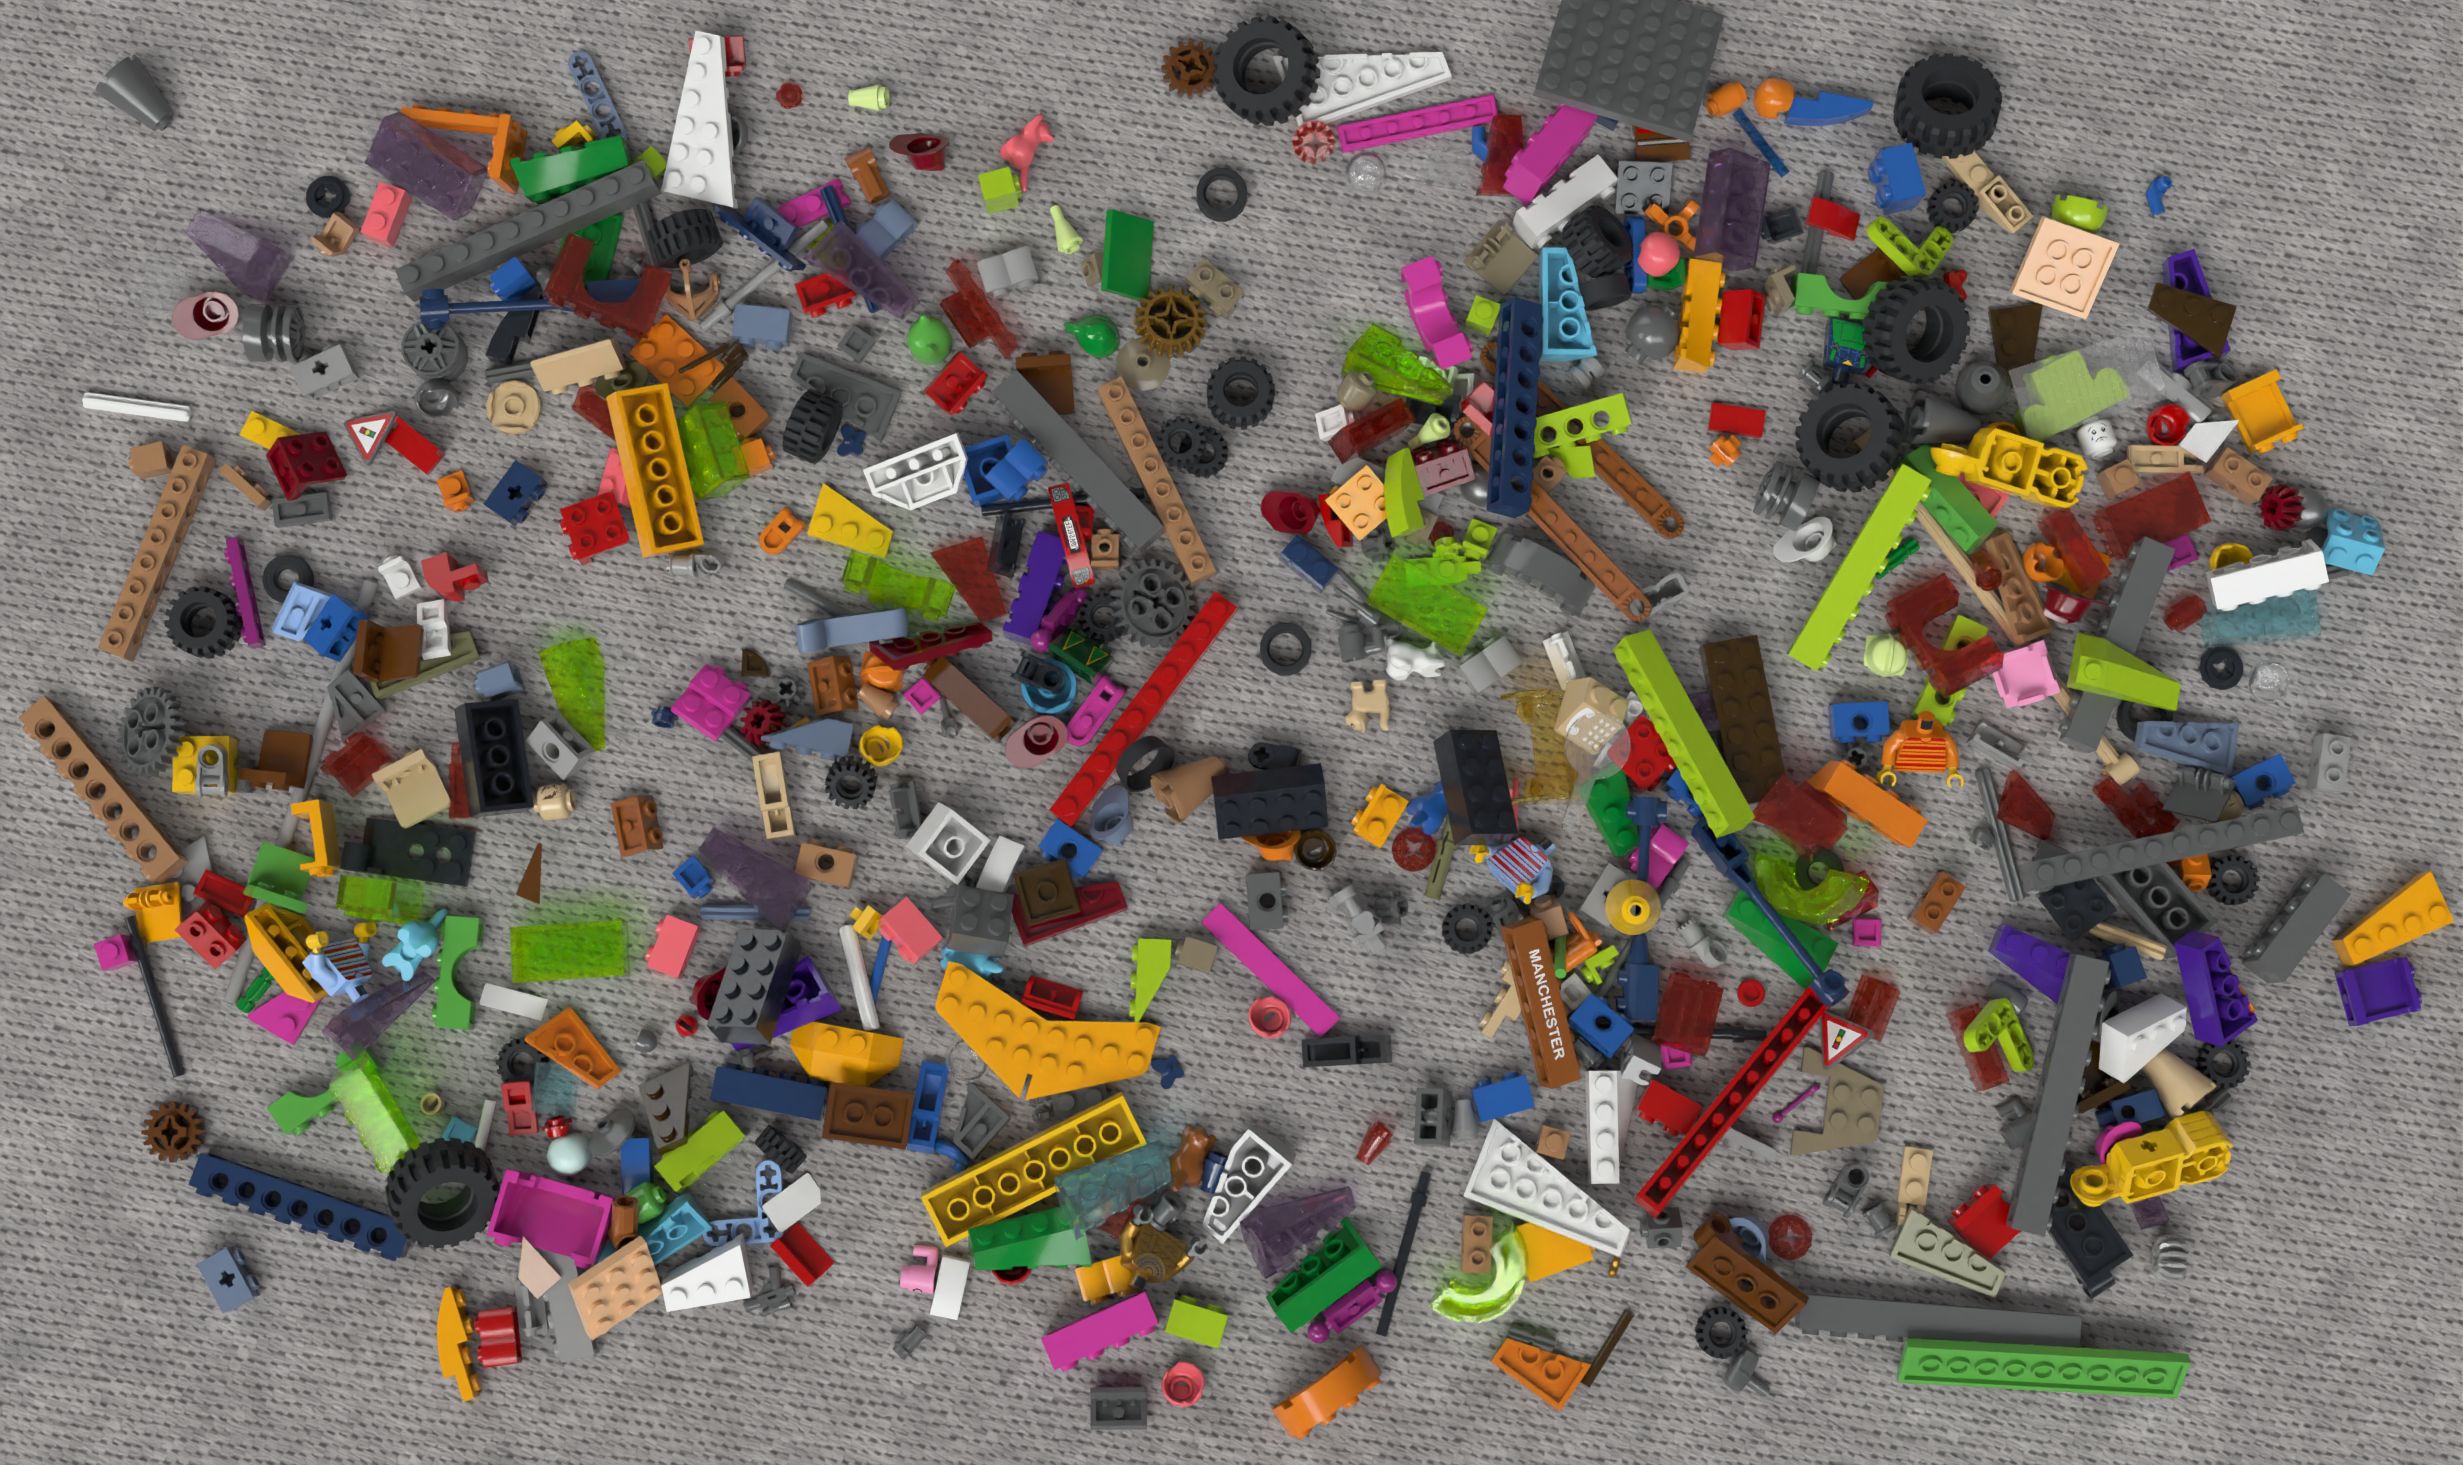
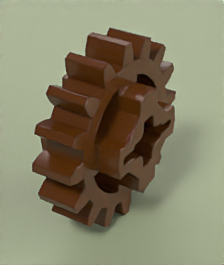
M1189 39L1186 46H1184L1182 41H1179V48L1176 50L1171 46L1169 48L1171 56L1164 55L1163 62L1166 63V65L1161 66V72L1165 73L1163 82H1171L1169 84V91L1172 92L1178 89V97L1180 98L1184 93H1188L1189 99H1192L1193 93H1197L1201 98L1203 97L1202 90L1212 91L1210 82L1215 83L1212 73L1217 71L1213 66V59L1217 56H1211V47L1204 50L1202 41L1197 46L1193 45L1192 39ZM1201 58L1206 61L1209 70L1201 64ZM1191 65L1195 66V70L1192 69L1190 73L1186 72V68H1190ZM1172 69L1180 74L1179 81L1175 78ZM1200 81V83H1198V84L1190 85V84H1192V83H1194V82Z
M171 1102L170 1108L166 1103L160 1104V1111L151 1110L150 1113L153 1119L144 1120V1123L149 1128L148 1130L141 1131V1134L148 1135L149 1138L143 1144L152 1145L149 1154L156 1155L160 1153L158 1160L165 1161L169 1157L170 1163L177 1162L178 1157L181 1161L188 1160L187 1152L197 1154L198 1151L194 1146L196 1144H204L199 1135L206 1133L205 1129H200L199 1127L204 1122V1119L195 1118L199 1111L197 1109L188 1111V1103H182L179 1107L178 1102ZM183 1116L188 1120L190 1127L183 1122ZM165 1117V1121L158 1127L160 1121ZM177 1129L178 1134L169 1135V1130ZM158 1137L164 1142V1147L160 1144ZM187 1137H190L187 1144L182 1148V1142Z

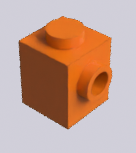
M751 437L741 442L740 446L731 449L738 472L743 479L774 468L771 461L776 459L771 444L765 445L762 438Z

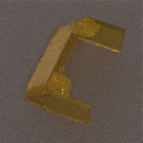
M1535 688L1500 695L1501 700L1516 701L1517 716L1523 723L1531 724L1536 777L1529 778L1526 781L1523 789L1525 797L1511 799L1512 805H1542L1582 801L1575 787L1591 776L1589 752L1554 731L1565 690Z

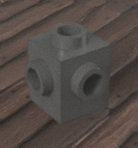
M1679 1207L1665 1208L1657 1219L1645 1210V1218L1640 1220L1641 1237H1646L1647 1248L1681 1247L1683 1226Z

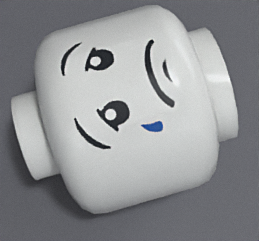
M2098 416L2082 421L2083 426L2077 430L2076 435L2083 454L2092 456V459H2097L2112 453V448L2116 445L2117 440L2111 423L2108 420H2099Z

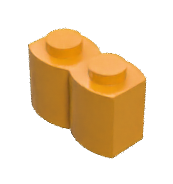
M1121 1255L1094 1262L1092 1267L1082 1268L1080 1266L1075 1268L1084 1301L1090 1300L1091 1305L1107 1301L1106 1295L1117 1292L1118 1297L1134 1293V1290L1127 1286L1132 1272L1121 1266Z

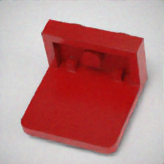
M606 492L560 509L563 519L559 520L564 535L569 534L572 544L568 545L573 560L578 559L582 566L592 562L591 556L627 544L630 540L617 502L611 492Z
M1639 716L1606 751L1607 757L1636 783L1633 787L1639 793H1643L1646 789L1651 792L1661 782L1658 777L1662 772L1666 770L1669 773L1676 766L1661 736L1655 730L1654 724L1645 716Z
M1987 1183L1976 1188L1972 1193L1973 1197L1966 1204L1964 1202L1959 1204L1951 1212L1953 1216L1947 1222L1968 1245L1991 1259L2020 1230L2012 1229L2005 1225L2009 1205L2000 1197L2003 1192L1998 1186Z

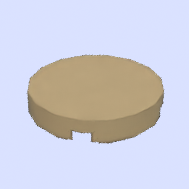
M516 380L501 383L499 387L489 394L486 403L487 416L493 426L501 432L511 435L522 434L532 429L539 420L542 410L541 401L536 391L528 384Z

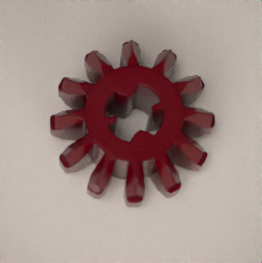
M2279 484L2268 487L2266 493L2262 494V504L2257 507L2261 508L2262 512L2258 517L2264 519V526L2271 527L2276 531H2284V529L2296 527V522L2303 520L2300 513L2306 508L2301 506L2304 497L2299 495V489H2295L2287 484Z
M762 699L761 702L757 700L752 701V709L749 707L744 708L747 713L746 717L739 718L741 722L745 723L740 730L742 733L747 734L746 739L749 742H755L759 746H765L766 743L770 744V742L761 741V736L788 727L786 723L782 722L787 715L785 712L780 711L781 706L777 703H772L768 699Z

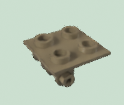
M1496 222L1463 263L1505 296L1539 255L1511 233L1513 229L1505 223L1502 226L1499 222Z

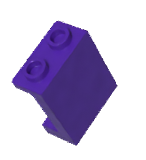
M2406 956L2335 972L2349 1026H2359L2388 1017L2421 1011L2422 996L2415 987L2413 980L2415 975L2414 968Z

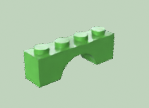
M1797 273L1791 278L1790 290L1795 301L1789 309H1796V314L1813 315L1814 311L1823 312V317L1839 318V314L1850 315V320L1863 321L1864 316H1868L1869 310L1867 308L1870 302L1876 300L1875 295L1881 289H1887L1886 285L1888 282L1878 281L1870 285L1868 291L1861 299L1846 300L1833 293L1824 275Z
M446 916L445 922L441 923L440 937L444 938L443 949L439 950L437 956V964L441 966L440 977L436 978L434 987L435 993L438 994L437 1005H434L432 1009V1021H435V1027L474 1030L476 1002L469 999L461 991L457 981V971L460 962L469 952L482 947L485 919Z
M358 1040L335 1057L337 1075L333 1085L325 1093L311 1098L297 1091H289L267 1107L285 1135L296 1134L299 1136L311 1128L310 1122L316 1117L322 1119L334 1111L333 1105L339 1100L346 1102L357 1094L355 1089L363 1083L369 1085L380 1077L378 1072L384 1067L365 1041Z

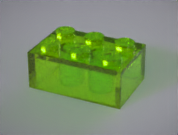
M725 401L696 405L676 421L691 488L695 493L697 501L726 496L750 478Z

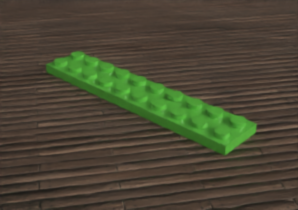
M1906 1338L1897 1370L1898 1383L2178 1398L2190 1366L2189 1354L2174 1352Z

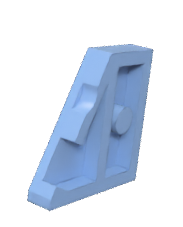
M294 581L271 628L273 633L300 641L332 594Z

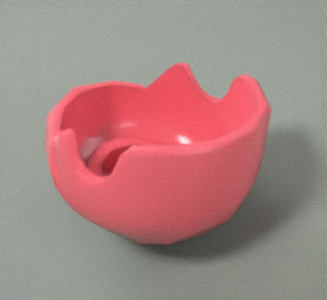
M1653 232L1640 244L1641 252L1638 257V263L1646 273L1654 277L1664 276L1677 265L1680 249L1674 237L1664 232Z
M1274 996L1257 998L1249 1008L1248 1021L1252 1030L1257 1035L1272 1039L1282 1036L1288 1030L1291 1024V1012L1285 1002ZM1270 1012H1275L1276 1014L1265 1023V1016Z
M1183 1361L1178 1362L1174 1367L1167 1370L1163 1376L1161 1388L1164 1398L1173 1406H1191L1201 1398L1205 1380L1202 1371L1195 1364ZM1177 1382H1185L1188 1385V1387L1178 1384Z

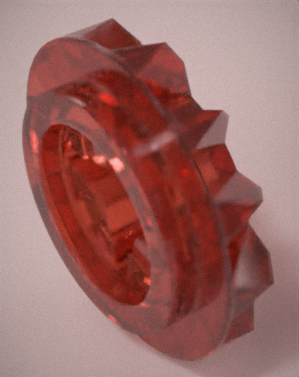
M1310 121L1300 126L1295 132L1292 142L1296 156L1304 163L1311 162L1313 165L1316 164L1317 159L1325 162V157L1333 154L1334 144H1336L1332 130L1326 124L1319 121ZM1314 133L1317 140L1323 142L1321 145L1316 146L1315 153L1311 146L1306 145L1308 142H1312Z
M1420 828L1405 829L1393 841V858L1397 865L1406 871L1417 872L1424 870L1435 858L1436 845L1431 835L1424 834ZM1406 840L1413 845L1423 841L1419 849L1422 859L1415 854L1407 858L1404 857L1409 850Z
M1781 1216L1769 1227V1247L1774 1254L1782 1259L1796 1260L1806 1255V1252L1812 1246L1813 1234L1808 1223L1798 1216ZM1788 1225L1793 1234L1802 1235V1237H1798V1239L1793 1241L1794 1245L1792 1246L1787 1241L1779 1240V1238L1787 1235Z

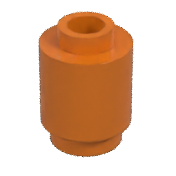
M1738 81L1734 83L1729 82L1707 94L1705 107L1710 115L1720 118L1741 107L1743 102L1747 100V95L1743 86Z

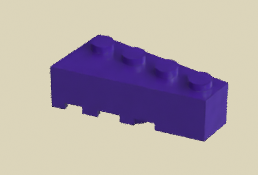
M2195 249L2168 257L2162 264L2164 285L2212 298ZM2168 325L2173 373L2185 370L2188 366L2198 361L2209 362L2217 359L2205 348L2196 345L2189 340V337ZM2227 339L2221 357H2224L2231 351Z
M808 955L797 962L773 1038L842 1010L822 972ZM730 1043L736 1050H739L744 1047L750 1048L755 1045H758Z

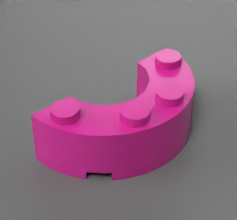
M1432 255L1402 267L1401 281L1402 283L1407 281L1408 289L1403 292L1422 343L1427 352L1433 351L1436 356L1432 359L1433 363L1440 370L1471 359L1472 355L1470 352H1473V346L1469 337H1464L1463 332L1459 331L1454 313H1449L1446 305L1449 302L1448 296L1442 287L1441 276L1444 274L1439 260H1434Z

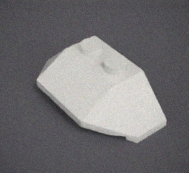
M955 433L863 469L873 496L883 498L908 510H913L959 492L968 457L959 434Z

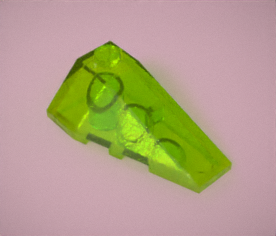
M1374 323L1348 349L1341 374L1346 377L1351 371H1367L1375 378L1374 383L1377 386V390L1437 405H1442L1454 390V386L1432 367H1425L1419 361L1420 356L1414 351L1408 352L1401 345L1402 340Z

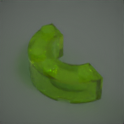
M852 549L841 578L845 591L854 594H864L868 596L867 601L883 606L885 602L894 605V608L906 607L907 615H909L910 611L922 614L923 618L935 622L938 621V618L946 617L956 588L955 585L932 577L918 576L896 569L879 561L878 558Z
M1756 853L1755 878L1760 892L1775 911L1805 923L1824 924L1839 919L1840 915L1844 914L1847 910L1851 911L1864 895L1869 880L1854 874L1829 869L1826 878L1817 887L1803 891L1797 883L1795 863Z
M1512 1222L1492 1241L1490 1252L1494 1256L1497 1265V1273L1492 1280L1483 1285L1470 1286L1462 1284L1452 1277L1433 1295L1429 1306L1440 1315L1461 1323L1462 1321L1487 1322L1508 1311L1522 1292L1529 1265L1527 1246L1516 1225Z

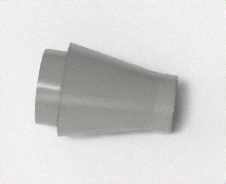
M1455 1101L1452 1128L1455 1141L1477 1140L1479 1128L1472 1108V1101Z

